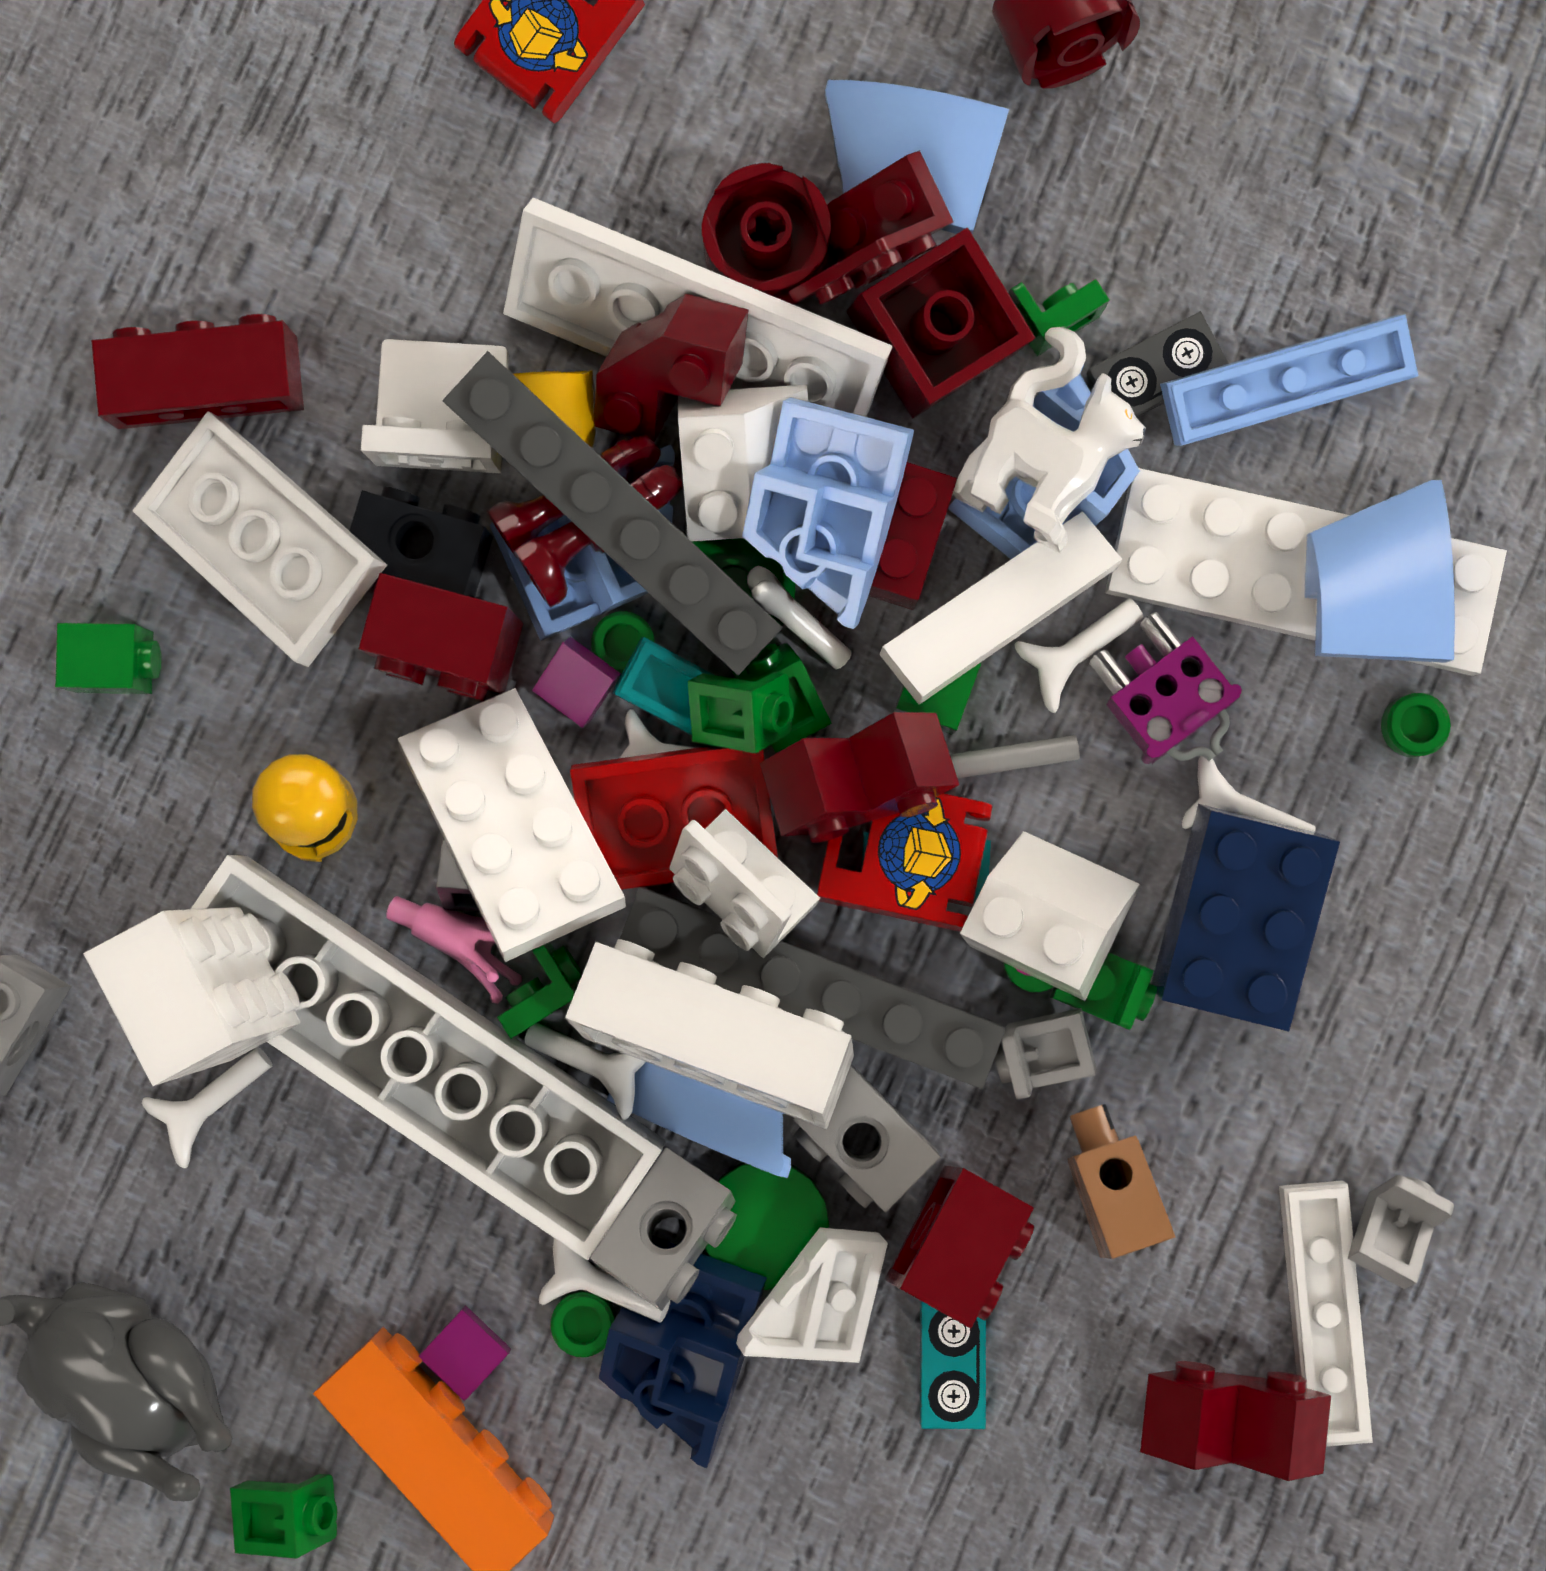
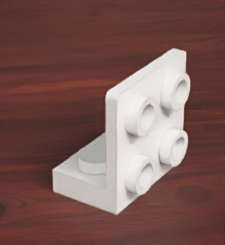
M384 340L381 348L376 425H363L361 451L375 466L501 473L502 456L442 400L487 351L508 369L509 353L504 346Z
M726 809L706 829L695 820H691L682 829L669 868L675 874L673 881L681 893L691 902L697 905H701L703 902L707 904L722 919L720 924L725 934L740 948L746 951L753 948L764 958L817 905L820 897Z

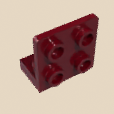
M920 150L904 156L827 203L831 220L830 246L838 263L793 288L788 293L794 304L816 295L820 305L853 288L855 290L881 278L888 274V269L900 262L903 264L937 246L932 234L954 221Z

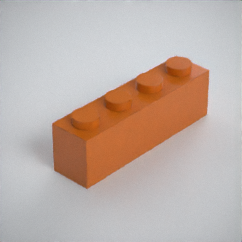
M383 1326L313 1393L314 1396L472 1571H510L548 1536L555 1517L550 1511L552 1508L550 1498L536 1481L530 1477L522 1480L506 1463L509 1459L508 1453L502 1443L490 1431L483 1429L478 1432L462 1414L465 1411V1406L461 1398L445 1382L439 1381L435 1384L419 1366L422 1363L419 1357L420 1354L412 1343L399 1333L392 1336Z

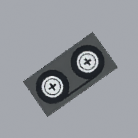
M1200 311L1089 368L1086 374L1093 387L1102 373L1108 375L1111 378V392L1130 404L1137 418L1164 404L1161 383L1229 363Z

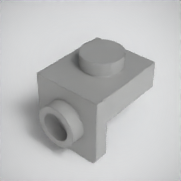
M1081 1008L1006 1025L1001 1040L1002 1044L999 1045L995 1061L1001 1082L1003 1084L1012 1082L1017 1100L1030 1097L1033 1088L1096 1075L1097 1067Z
M1396 1175L1369 1192L1347 1259L1403 1289L1416 1284L1435 1226L1451 1218L1454 1204L1437 1195L1435 1190L1426 1182L1412 1177Z

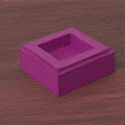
M570 636L562 642L532 691L583 728L592 720L621 673Z
M465 1305L420 1353L419 1357L465 1401L510 1353L511 1348Z

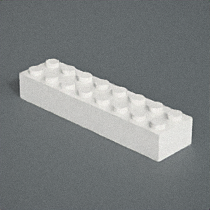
M227 855L191 909L240 907L244 915L251 913L263 928L269 942V948L263 952L274 973L282 972L289 979L300 1002V1007L294 1010L300 1024L267 1042L588 1261L661 1153L666 1140L631 1116L623 1120L618 1114L616 1106L516 1038L510 1039L506 1031L248 856Z

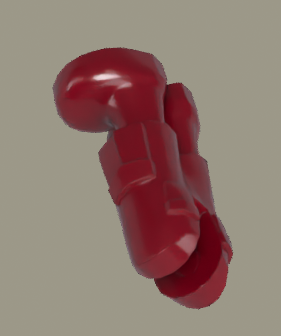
M648 435L639 436L628 441L622 440L600 455L657 510L664 507L683 489V483L672 466L663 465L652 469L661 456V450ZM544 495L524 502H499L487 510L499 534L513 555L519 559L529 578L550 608L562 602L567 595L568 588L564 573L565 567L571 559L589 545L595 552L605 553L572 521L544 536L538 537L540 532L547 526L565 516Z

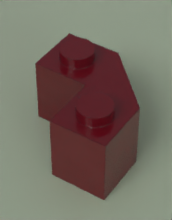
M685 294L668 304L664 312L643 324L638 322L622 331L596 374L594 427L635 438L648 435L655 442L678 396L721 406L743 364L749 309Z
M893 712L849 738H802L760 763L781 836L809 835L813 843L838 838L849 831V827L900 813L901 817H911L925 813L938 806L937 796L959 786L937 713Z
M1178 1361L1176 1362L1175 1370L1148 1374L1140 1452L1192 1470L1233 1463L1286 1481L1320 1475L1324 1473L1331 1395L1306 1388L1307 1379L1291 1373L1268 1372L1267 1378L1219 1373L1215 1372L1214 1367L1207 1364Z

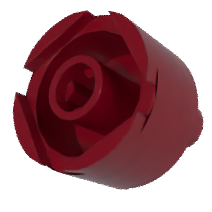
M995 0L992 8L994 19L1023 82L1030 86L1032 78L1038 79L1042 89L1061 87L1081 80L1098 71L1107 64L1103 53L1117 42L1123 52L1135 39L1140 29V19L1131 0Z
M771 163L745 166L729 174L721 181L707 205L702 220V239L708 270L796 305L799 302L794 304L788 291L825 271L827 268L831 235L830 213L823 195L814 183L803 175L801 178L792 172L783 170V166ZM761 232H767L769 238L777 240V243L765 246L762 241H757L756 235Z

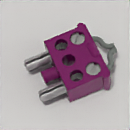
M1157 612L1152 613L1148 618L1143 619L1140 627L1164 658L1156 662L1142 644L1137 646L1125 656V659L1139 675L1133 681L1129 679L1107 650L1098 652V656L1094 655L1089 664L1113 695L1106 705L1143 751L1141 756L1143 763L1153 764L1167 753L1172 758L1180 761L1189 760L1195 756H1203L1210 761L1223 751L1219 741L1227 732L1230 724L1226 709L1240 698L1239 695L1242 692V688L1238 684L1231 685L1193 636L1182 644ZM1189 664L1193 666L1197 676H1186L1181 670V665ZM1155 684H1167L1171 689L1172 695H1160L1156 690ZM1130 702H1141L1146 708V714L1137 715L1132 712ZM1216 716L1219 717L1220 724L1210 738L1211 750L1203 746H1196L1186 751H1179L1175 748Z

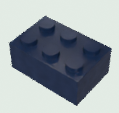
M1198 804L1151 984L1157 986L1156 994L1162 1001L1289 1032L1340 842L1321 833Z

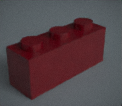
M246 315L238 319V325L214 327V324L208 321H185L176 324L175 331L154 334L146 328L126 327L114 330L112 332L113 338L91 340L98 416L117 429L201 421L207 411L224 419L304 410L297 336L283 320L277 321V318L273 315Z

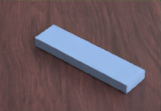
M1406 314L1171 380L1161 383L1160 386L1174 445L1182 446L1418 377V371Z

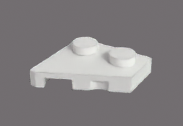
M820 1227L738 1334L736 1344L742 1354L753 1357L859 1363L888 1245L887 1241L879 1232Z

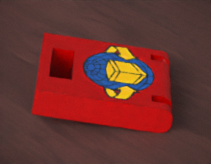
M482 0L456 36L454 46L465 56H469L485 38L474 55L473 60L476 65L534 110L548 93L549 88H551L554 92L544 105L542 114L555 124L564 116L643 9L645 3L643 0H598L592 6L585 0Z
M943 793L936 797L938 806L925 813L911 817H901L900 813L873 820L861 872L837 868L843 835L829 840L817 895L820 897L819 901L961 932L968 916L958 912L946 911L947 903L968 907L973 906L988 833L987 829L965 824L964 820L965 818L989 821L993 806L986 802Z

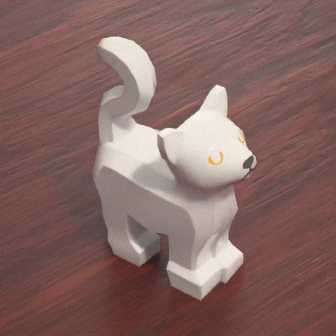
M1055 327L1048 329L1045 333V340L1060 352L1059 361L1054 365L1041 366L1025 371L1011 386L1007 402L991 418L988 437L969 455L957 478L953 494L956 499L982 513L988 506L992 511L1001 514L1009 501L1005 489L1009 482L1017 477L1036 488L1031 500L1027 504L1024 523L1035 529L1034 539L1060 553L1067 542L1066 531L1062 525L1067 516L1095 489L1101 473L1110 458L1128 448L1137 447L1143 442L1146 427L1136 418L1130 404L1111 392V378L1104 373L1098 377L1086 401L1079 427L1074 432L1056 424L1033 407L1034 397L1037 392L1064 387L1080 374L1086 360L1084 342L1080 337L1069 329Z

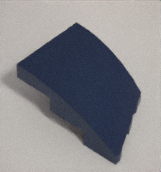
M653 1236V1243L659 1248L670 1249L677 1246V1244ZM700 1254L693 1265L700 1270L697 1279L686 1296L678 1304L670 1300L669 1309L661 1323L627 1308H621L609 1328L598 1378L618 1396L632 1402L638 1408L640 1415L656 1429L663 1423L692 1448L690 1459L697 1465L707 1468L720 1436L745 1358L736 1344L738 1334L759 1308L767 1277Z

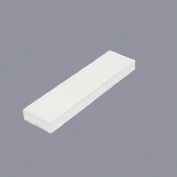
M1083 511L1063 524L1067 542L1060 553L1040 542H1036L882 646L879 655L918 704L930 698L1118 568L1123 559Z
M1344 1181L1279 1186L1296 1374L1307 1379L1306 1388L1331 1395L1326 1446L1373 1443L1356 1263L1347 1259L1353 1242L1348 1183Z

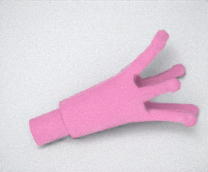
M399 896L394 897L390 902L386 913L388 920L411 929L414 937L457 960L485 987L490 994L492 1003L498 1004L502 1001L503 997L493 983L499 979L498 972L506 977L514 986H518L522 982L520 974L504 965L491 954V948L495 941L483 917H474L453 910H445L441 906L430 903L420 906Z

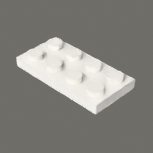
M207 411L133 509V512L294 662L307 667L311 665L372 586L379 573H382L387 566L383 560L226 421Z
M516 688L397 738L401 752L505 962L626 907L625 896Z

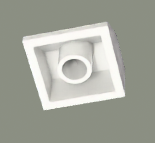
M807 385L731 389L728 391L721 406L678 396V426L687 535L690 541L743 538L742 535L754 475L771 463L783 401L792 397L808 402Z
M1023 832L988 875L960 934L970 947L1085 1001L1139 891L1140 884L1027 832Z

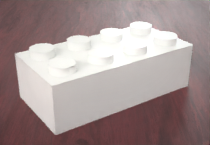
M240 907L161 911L83 953L152 1086L232 1061L300 1024L294 1011L300 1007L299 998L294 987L285 974L282 972L274 973L263 952L269 948V942L263 928L251 913L244 915Z
M618 939L614 948L595 942L565 1016L566 1020L584 1039L821 1128H828L854 1057L852 1036L841 1031L844 1022L826 1013L808 1008L805 1010L803 1017L783 1011L778 1007L780 1003L778 997L751 986L743 985L739 994L723 989L715 984L717 979L715 974L692 964L680 962L677 971L663 967L652 961L655 955L652 951L629 941Z

